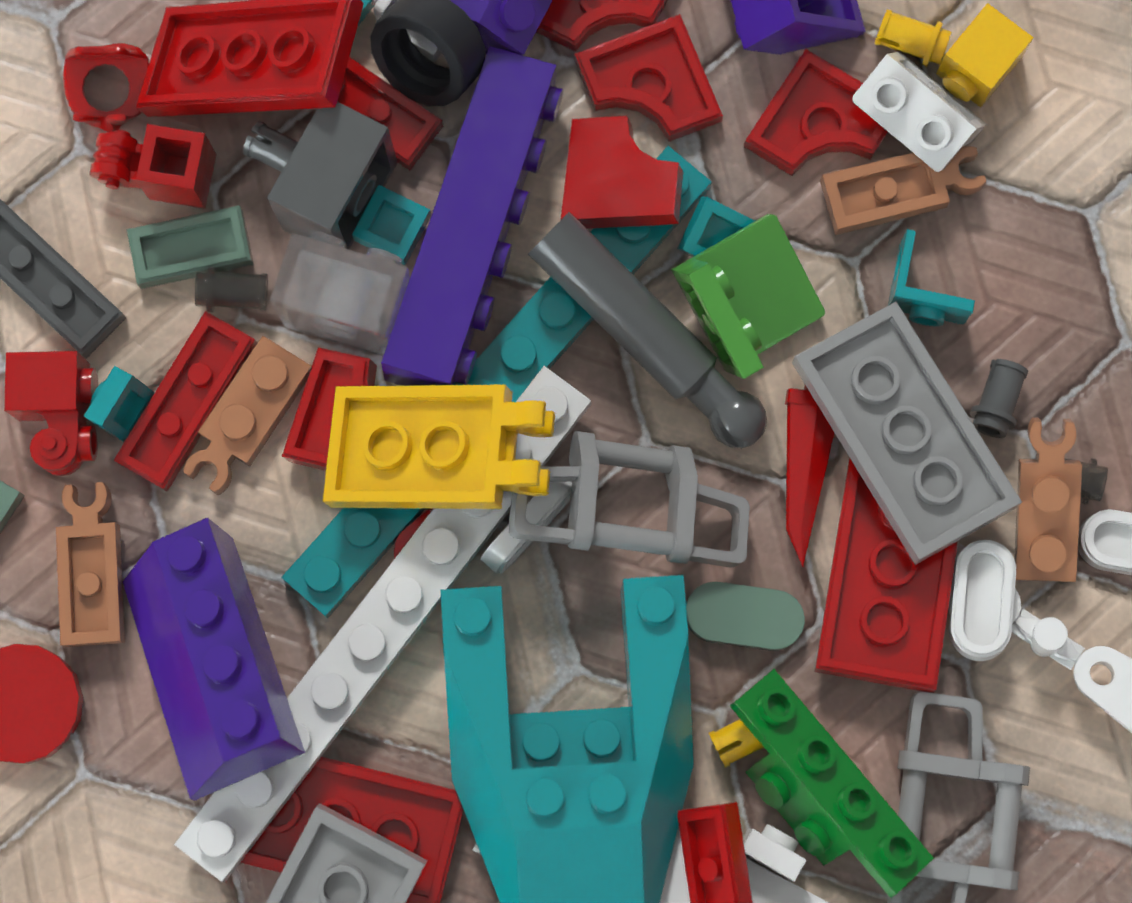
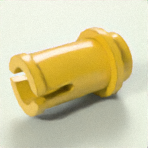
M887 8L875 44L923 59L922 65L928 66L929 61L940 65L952 32L942 29L943 22L937 21L936 26L895 13Z
M741 719L715 732L714 730L709 732V736L725 768L730 766L731 763L763 748L762 744Z

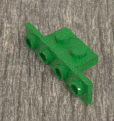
M775 669L770 671L730 705L731 709L768 752L745 773L755 783V788L760 798L767 805L775 808L795 831V837L800 846L809 854L816 856L823 866L851 850L887 895L892 898L934 859Z

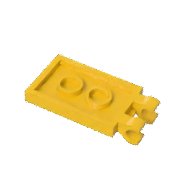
M506 385L338 386L335 390L322 502L331 508L502 509L503 491L530 496L548 495L550 471L548 469H540L541 462L539 460H515L517 434L541 438L553 437L555 412L546 411V403L544 401L527 400L512 402L513 392Z

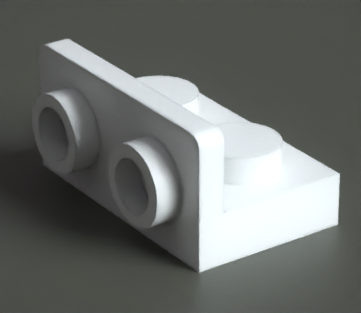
M901 52L886 54L852 97L853 102L936 172L942 171L959 150L971 143L987 125Z

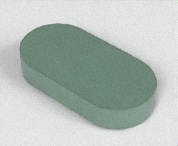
M708 582L697 587L686 603L689 629L699 639L711 643L779 651L791 646L800 637L805 624L804 611L798 600L791 594L781 590L724 582Z

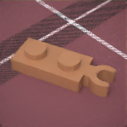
M972 146L962 147L949 164L939 172L934 171L914 153H909L823 174L820 183L835 235L947 208L950 203L947 192L949 190L960 195H972L979 192L986 183L985 175L970 179L962 176L959 171L960 164L975 160L978 155L977 148Z
M262 336L198 431L203 438L211 442L206 450L197 451L188 458L184 466V473L191 479H194L203 466H216L217 476L212 481L209 489L217 495L222 494L231 483L232 470L230 466L234 460L238 459L249 467L252 465L307 382L312 366L270 339Z
M1031 418L1029 422L1028 438L1037 451L1036 459H1019L1017 495L1022 503L1016 508L1014 551L1016 580L1076 582L1082 463L1080 460H1065V454L1070 451L1076 440V428L1071 419H1063L1062 435L1053 442H1048L1041 438L1042 423L1039 418Z
M103 482L95 483L96 498L87 507H80L78 503V490L72 484L65 485L62 491L63 506L68 513L73 515V526L56 527L60 646L63 647L125 643L120 525L115 522L103 523L102 517L108 512L112 501L110 489Z

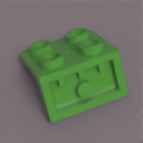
M773 214L761 217L671 269L723 369L742 379L764 368L758 354L815 322L825 314V309L777 216Z

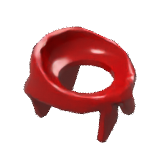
M115 43L105 46H79L70 49L65 56L63 80L65 96L70 110L74 113L73 120L98 127L106 132L119 130L127 121L139 116L142 112L136 108L149 65L147 55L139 47L126 43ZM98 66H116L123 71L128 79V97L123 105L116 110H98L91 106L85 97V79L90 71Z

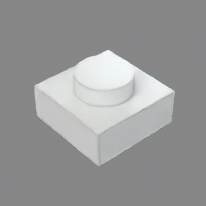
M768 824L765 826L762 834L754 829H747L743 837L746 856L787 880L795 882L806 862V859L794 853L799 843L798 841Z

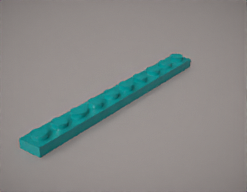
M668 145L656 159L679 162L683 171L680 223L700 201L701 196H704L709 191L712 181ZM678 224L593 228L591 233L634 275ZM550 277L476 359L467 385H506L513 392L512 402H516L543 366L550 369L594 319ZM343 508L281 578L326 618H329L395 544L399 534L414 522L426 508Z

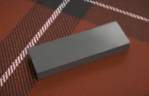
M0 199V279L87 359L127 317Z

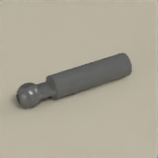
M570 212L528 253L673 398L687 397L709 419L710 428L717 441L731 448L742 449L753 445L764 434L767 417L759 398L748 392L737 391L714 368L717 357Z

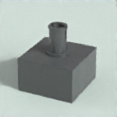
M337 102L336 108H318L299 142L258 121L251 129L253 133L257 134L256 139L250 135L247 136L243 147V154L253 157L281 172L267 199L282 229L343 261L354 242L352 234L378 185L385 187L398 163L388 127Z

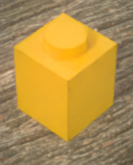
M987 3L947 51L936 74L943 79L944 87L953 96L964 102L971 100L982 108L1021 60L1034 37Z

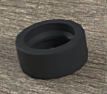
M396 0L376 22L370 35L371 53L379 71L403 95L426 106H446L458 100L478 77L485 61V44L477 26L464 10L450 0ZM406 29L420 33L434 43L444 55L449 69L434 64L423 56L411 42Z

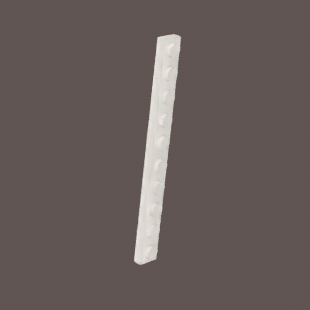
M543 366L516 401H544L546 403V411L555 412L553 437L541 438L517 434L515 460H539L541 466H545L591 406L589 398ZM503 491L502 509H433L287 697L305 753L214 792L174 845L218 880L226 882L440 603L441 589H450L509 513L512 492Z

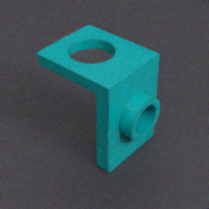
M907 229L899 244L888 305L897 302L903 313L909 314V320L916 324L939 327L943 326L944 321L964 325L974 311L975 300L906 286L916 234L915 230Z

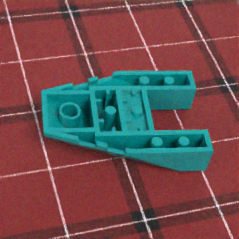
M684 575L624 578L622 581L620 598L628 707L509 714L502 587L441 589L452 782L500 903H660L679 827L678 810H683L694 766L689 637Z

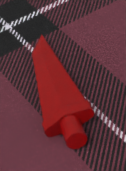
M805 384L804 390L787 389L785 405H787L786 532L802 567L835 434Z

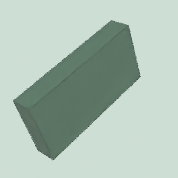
M240 205L127 229L136 281L141 289L254 265L244 214Z

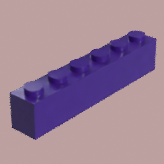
M489 46L381 362L384 381L401 386L468 384L477 356V351L469 348L475 330H486L494 306L495 298L488 296L487 293L493 276L503 278L507 269L512 244L506 243L505 239L510 224L520 226L528 204L529 192L522 190L528 171L536 174L539 171L547 142L539 137L545 120L554 123L561 105L563 89L555 87V64Z

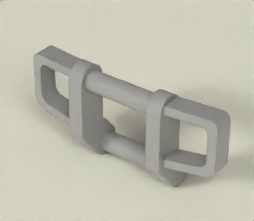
M575 431L570 443V466L540 467V469H548L550 471L549 482H572L568 529L530 524L526 520L527 495L512 492L509 533L516 539L567 544L571 549L586 551L589 550L591 545L646 552L666 555L668 562L687 564L689 561L730 568L744 562L747 556L750 510L748 501L741 496L698 484L693 453L689 447L671 445L669 450L596 440L594 433ZM599 464L665 473L668 490L670 491L667 531L595 522ZM696 500L730 512L732 516L730 551L693 546Z
M919 692L914 694L910 700L904 751L899 750L897 769L903 770L898 816L920 841L927 774L998 783L989 867L932 860L916 876L954 881L950 903H965L969 884L1018 891L1019 872L1013 871L1021 791L1022 786H1029L1030 767L982 761L983 709L978 700ZM926 705L960 709L966 713L968 718V759L918 752L922 714ZM902 890L892 898L888 896L887 903H901Z

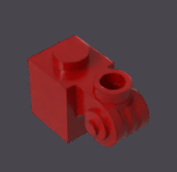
M147 124L143 144H138V140L130 137L131 133L124 130L97 135L96 147L98 149L93 154L95 162L91 164L89 174L97 179L98 182L105 184L107 188L116 190L119 187L141 188L149 200L206 209L217 154L205 133Z
M78 351L6 352L4 411L18 421H47L48 424L47 429L36 433L31 440L30 453L35 463L52 475L66 476L77 471L84 461H95L98 449L97 432L94 426H87L88 419L83 416L89 408V403H91L95 389L98 387L96 369L90 368V363Z

